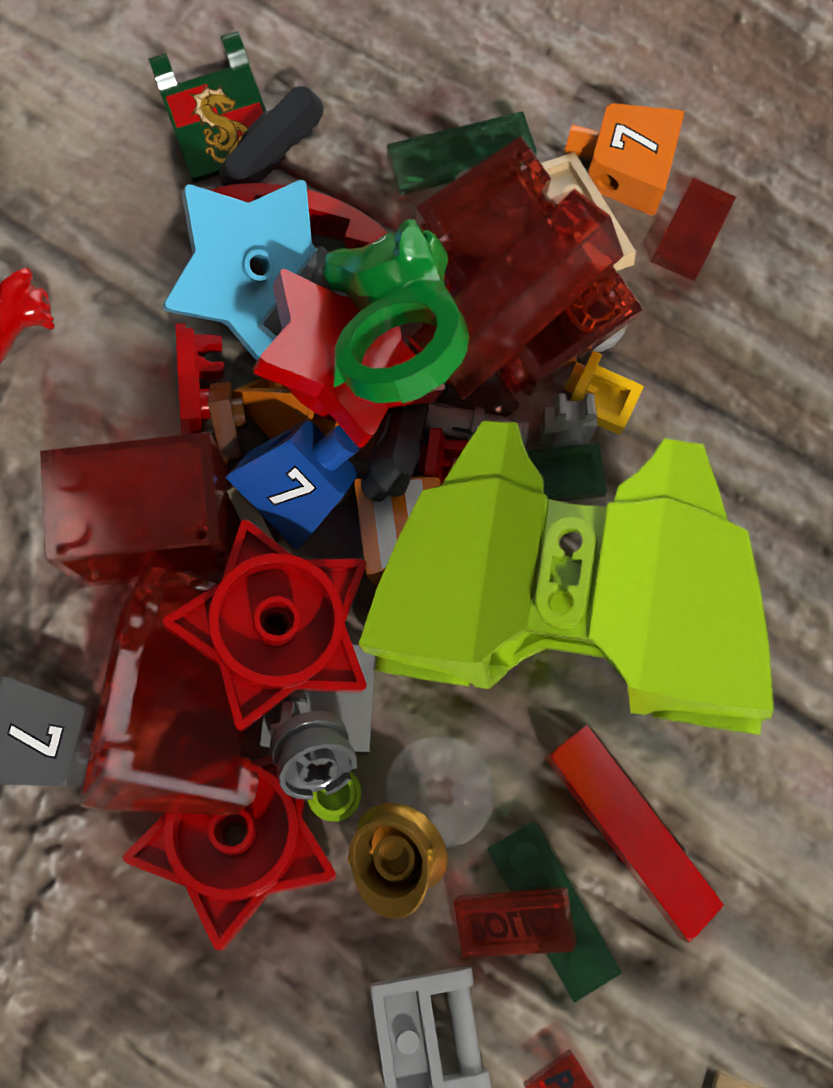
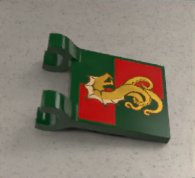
M238 31L220 36L225 49L223 52L228 68L178 83L166 53L148 59L193 183L219 175L221 165L237 147L244 133L263 113L267 112Z

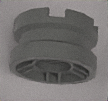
M310 711L298 714L286 720L278 727L271 738L270 750L273 762L277 767L280 787L287 795L297 799H313V792L326 790L328 796L342 789L351 780V769H357V757L349 743L347 729L342 720L330 712Z

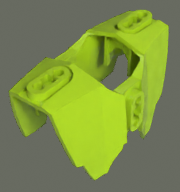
M482 421L455 462L442 486L421 491L396 541L378 584L359 641V646L364 653L375 656L373 671L465 687H469L471 683L474 687L490 689L517 664L547 649L605 658L628 685L630 713L640 715L652 713L651 717L761 735L762 721L771 719L774 712L769 642L761 588L748 530L727 520L722 498L705 447L699 443L664 438L647 463L618 486L614 502H608L607 506L576 505L551 500L543 494V478L529 459L517 422ZM567 533H578L582 536L581 547L573 552L572 557L565 556L564 551L560 548V539Z

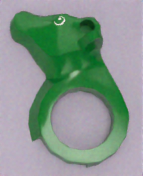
M407 219L401 223L396 234L388 232L378 240L361 248H339L330 251L325 256L322 266L323 274L329 287L332 290L342 291L347 294L354 305L360 310L342 330L335 346L332 368L334 387L346 383L355 396L374 403L402 402L404 404L421 398L448 380L463 362L468 350L469 334L465 319L444 284L448 253L437 236L430 230L422 231L415 219ZM425 322L437 326L432 341L421 353L407 362L389 368H370L362 365L366 350L379 336L388 330L406 323Z

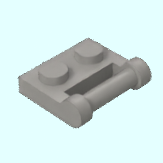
M456 966L437 972L371 983L370 987L385 1088H492L489 1069L482 1067L469 989V987L474 985L471 966ZM447 992L460 1070L455 1074L445 1076L442 1074L430 997L432 994Z

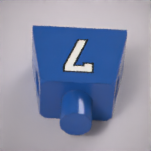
M304 420L251 450L226 478L297 550L340 501L358 476L357 469L348 459L359 451V447L340 425H337L328 434L324 435L312 421Z

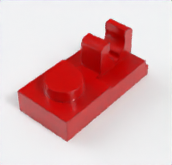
M175 323L181 437H192L202 434L201 419H211L208 406L210 388L200 389L199 380L221 379L224 376V362H210L204 358L209 352H222V337L220 335L194 334V328H186V323Z

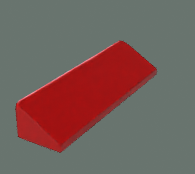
M585 725L544 758L677 936L689 943L699 935L724 904L588 725Z

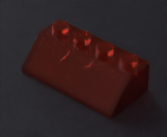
M575 188L557 195L449 291L465 319L469 341L468 350L463 362L448 378L446 383L463 400L472 394L624 256L612 218L608 213ZM416 322L402 334V339L418 355L432 341L437 326L425 322Z

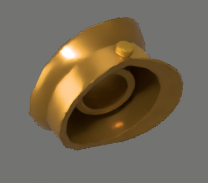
M389 802L371 807L359 819L349 846L347 858L348 863L351 865L356 888L364 902L377 914L392 919L404 918L417 910L424 900L427 889L437 885L443 878L448 864L446 846L437 827L424 814L404 804Z

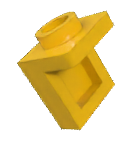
M593 350L586 366L578 362L575 364L564 390L572 393L570 401H580L585 398L586 394H594L597 425L621 435L644 386L599 366L598 364L603 354Z

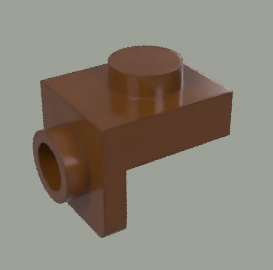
M231 381L210 384L208 406L215 432L191 437L188 455L192 465L204 463L206 466L217 467L232 462L234 458L242 457L243 435L241 429L248 428V417L244 398H234Z

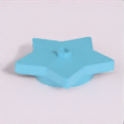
M298 180L250 203L188 184L182 191V199L192 256L162 307L167 312L217 321L227 325L255 360L258 361L261 354L273 341L257 326L276 302L273 291V283L281 269H286L296 274L316 248L312 244L306 182ZM251 258L260 263L263 275H256L251 271Z

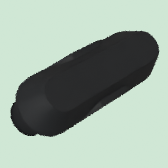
M298 86L293 88L272 110L263 113L244 133L237 147L221 165L218 175L221 185L261 183L276 168L287 151L292 146L297 145L312 131L313 127L318 125L323 116L324 109L321 99L309 88Z
M427 403L390 407L379 425L380 431L374 440L369 460V470L363 474V480L361 481L362 491L369 499L381 502L389 495L399 497L405 494L414 468L420 458L423 443L421 433Z

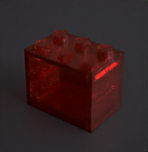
M210 432L40 451L45 561L82 587L87 588L225 571L236 538L234 508L227 493V490L231 489L232 485L226 478L230 471ZM217 558H220L223 564L219 565L216 561ZM98 571L99 576L94 579V572Z

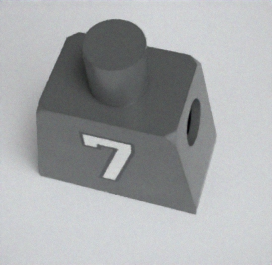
M8 677L2 678L0 686V785L80 786L87 765L108 770L114 769L120 755L121 738L95 733L99 720V711L33 685Z

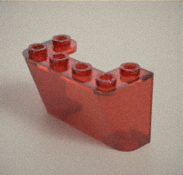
M520 136L416 207V222L422 231L430 230L434 233L448 253V262L444 274V281L447 283L445 287L460 311L465 309L475 325L471 327L474 338L486 353L493 350L503 364L499 372L511 391L516 394L522 390L524 394L531 396L635 320L643 311V308L614 266L605 270L602 276L599 274L546 197L552 178L524 138Z

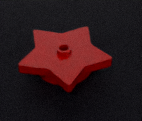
M280 270L273 283V291L282 331L259 357L253 368L254 374L287 386L295 398L308 409L326 419L337 422L359 448H363L375 434L390 407L434 402L444 391L445 385L442 384L421 398L404 404L402 402L374 403L355 396L346 383L334 387L332 368L335 346L342 330L360 310L354 305L348 295L340 296L289 270ZM397 326L379 336L369 346L363 357L362 365L370 368H389L407 362L415 357L416 354L403 342L400 326Z
M242 520L221 582L163 618V626L166 630L219 665L237 731L241 732L247 729L295 691L362 693L367 687L345 626V621L366 568L364 559H302L293 556L250 521ZM271 618H280L286 625V631L283 635H271L265 631V623Z
M187 737L182 738L180 741L174 794L168 810L122 856L123 861L133 867L184 886L215 950L220 951L228 947L269 895L335 881L337 877L334 868L303 819L306 799H297L287 795L280 787L277 767L273 762L272 756L247 763L239 762ZM236 825L244 826L247 830L245 839L236 846L230 845L227 840L228 831Z

